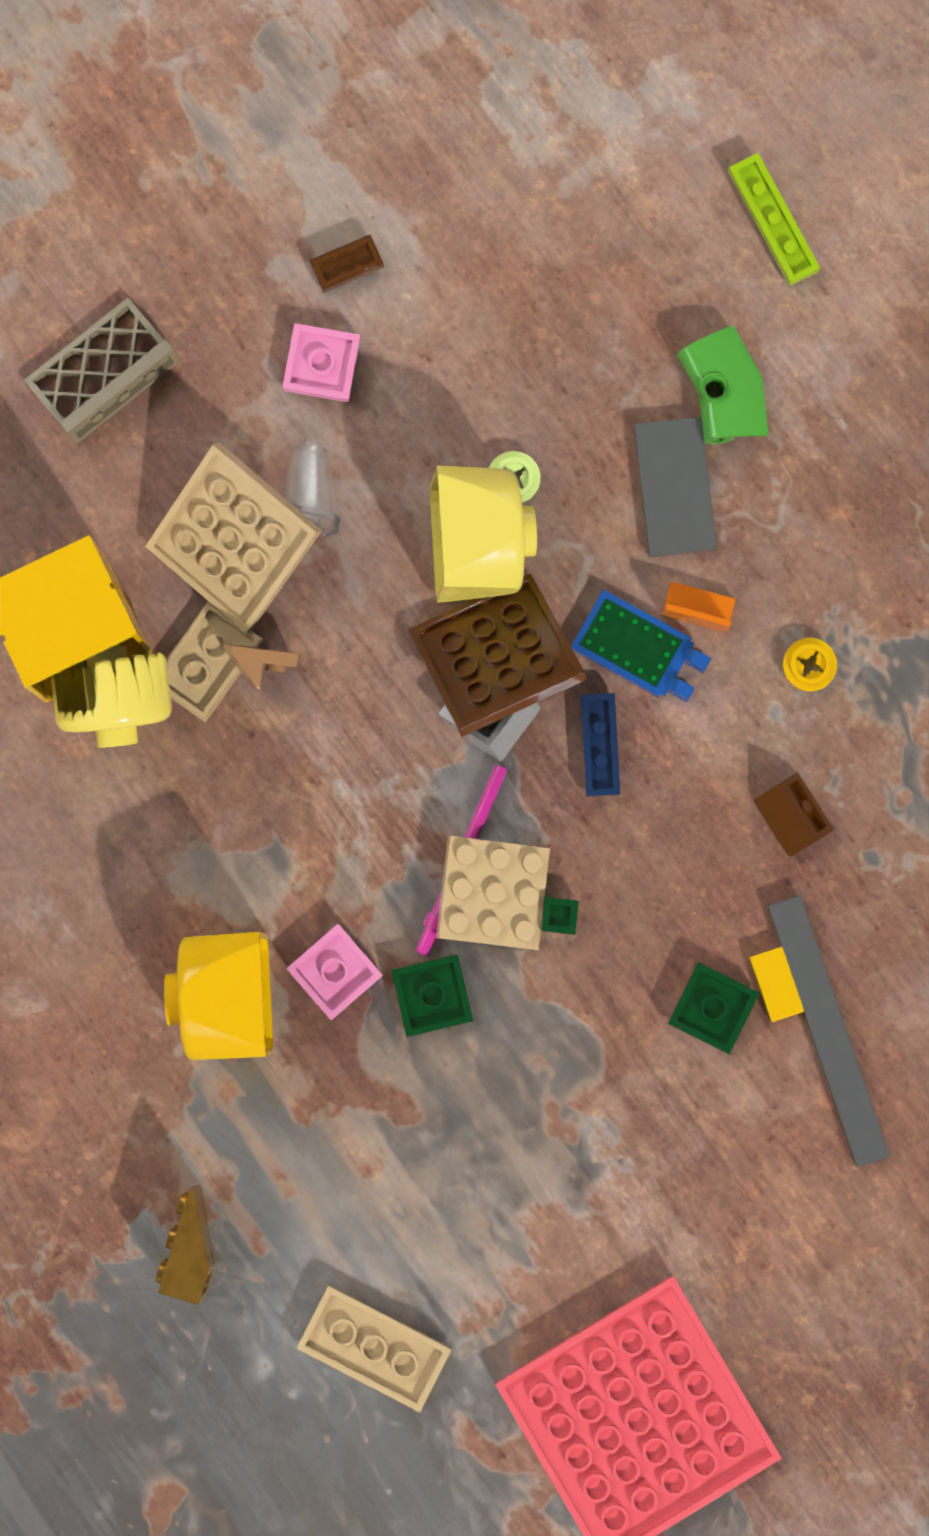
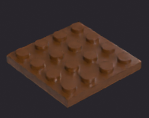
M531 573L523 577L522 586L516 593L477 598L408 629L461 737L587 680L585 671Z

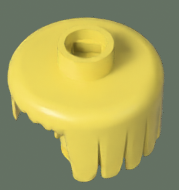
M119 643L86 659L87 668L83 661L73 665V676L70 667L51 676L55 720L58 728L64 732L73 733L95 731L97 748L138 743L136 726L166 720L172 712L166 658L160 652L127 655L126 645Z

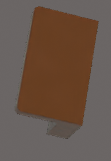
M798 772L754 799L758 810L789 857L834 830Z

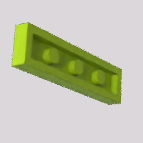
M759 153L730 166L727 172L789 287L818 273L820 266Z

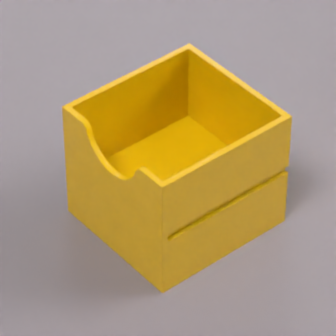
M90 535L0 577V636L6 640L3 643L24 687L45 703L53 700L52 675L69 667L72 673L73 665L121 643V645H126L127 655H141L152 652L108 558Z

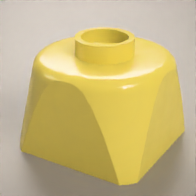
M436 466L430 484V512L437 603L494 597L518 592L523 582L525 557L536 556L537 525L534 506L522 505L517 476L512 471L505 469Z

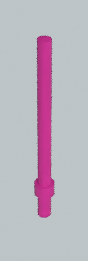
M497 764L494 765L464 835L465 838L478 839L507 772L506 768ZM441 891L432 912H428L423 922L425 929L415 952L424 956H428L436 938Z

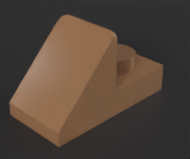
M227 643L224 645L226 654L249 685L257 690H260L263 663L266 664L265 670L285 672L286 666L297 667L298 654L291 651Z

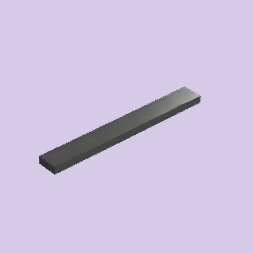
M801 895L769 905L767 908L804 1009L803 1014L855 1166L860 1167L890 1157Z

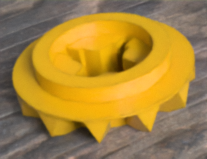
M803 638L793 643L785 652L782 667L786 680L796 689L813 692L825 688L833 680L837 671V659L832 648L824 641L816 638ZM814 653H817L814 665L820 671L812 670L803 677L804 665L797 658L808 660Z

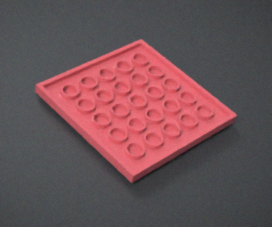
M673 1275L495 1382L498 1391L583 1536H656L782 1459Z

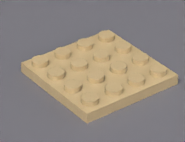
M218 442L212 445L145 547L242 631L248 633V631L254 628L322 530Z

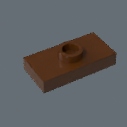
M371 234L309 260L323 293L384 268V263Z

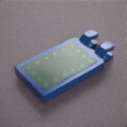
M604 589L571 645L572 650L655 697L659 698L660 694L666 696L668 692L686 703L695 688L676 678L683 663L704 673L711 660L705 654L692 649L695 643L691 641L692 638Z

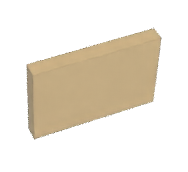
M207 601L166 659L171 699L206 723L240 675V671L224 651L225 643L260 647L264 641L263 638L251 630L245 633Z

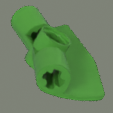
M729 326L710 334L678 352L677 356L697 391V398L701 409L704 443L721 444L730 442L735 437L768 436L763 380L734 326ZM709 385H716L721 389L722 396L712 398L706 393L705 388Z

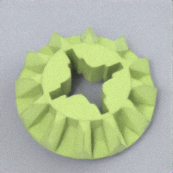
M518 451L502 453L489 466V468L496 469L506 468V470H510L514 474L524 469L519 479L523 488H520L522 503L532 499L539 488L540 470L536 462L525 453Z

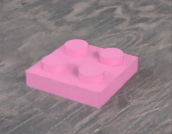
M294 323L282 387L283 391L349 403L361 336L354 333Z
M339 924L333 927L286 968L330 1020H333L383 976Z

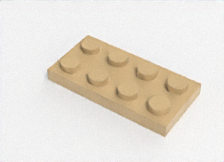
M329 1284L296 1348L419 1413L452 1350L451 1347Z

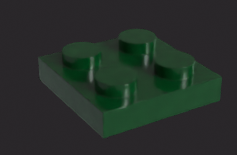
M458 954L391 970L406 1037L473 1022Z
M697 962L667 1024L730 1055L760 993Z

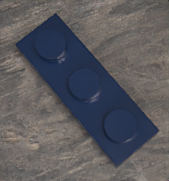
M615 693L583 694L580 696L585 795L586 797L620 795Z

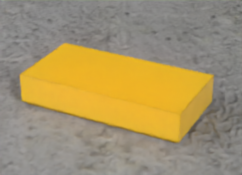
M783 947L749 957L770 1022L804 1012Z

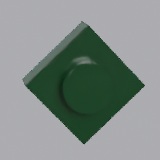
M545 897L541 931L575 935L579 901Z

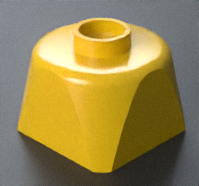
M248 932L184 937L180 941L177 956V973L165 975L164 1003L167 1025H179L183 1050L189 1060L266 1057L273 1055L267 934Z

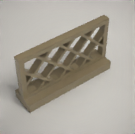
M126 298L25 378L24 382L77 445L180 363V360L170 344L161 337L133 302ZM130 310L135 316L134 328H117L118 318ZM140 323L146 330H140ZM98 334L109 335L107 350L91 349L92 339ZM116 335L132 336L130 351L114 350ZM138 337H152L158 343L148 352H136ZM72 355H83L81 371L65 370L66 360ZM90 356L106 357L104 372L88 371ZM112 357L129 358L128 368L122 373H110ZM45 376H57L55 392L41 391L36 383ZM63 377L80 378L78 393L61 392ZM86 378L103 379L102 389L96 394L84 393ZM47 398H54L53 405ZM60 399L77 400L75 410L63 418L58 412Z

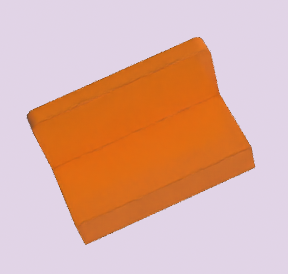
M671 581L661 615L726 633L731 626V616L736 599Z

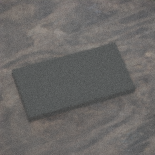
M701 417L634 424L649 558L716 551L717 545Z

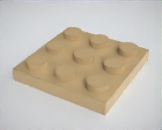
M448 836L436 938L539 950L550 848Z

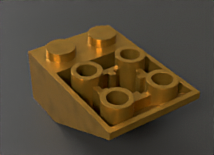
M195 1185L180 1196L176 1214L181 1215L179 1224H175L174 1228H171L165 1248L171 1251L168 1259L165 1258L164 1262L160 1263L155 1282L160 1284L159 1294L199 1305L206 1296L215 1266V1259L201 1186Z

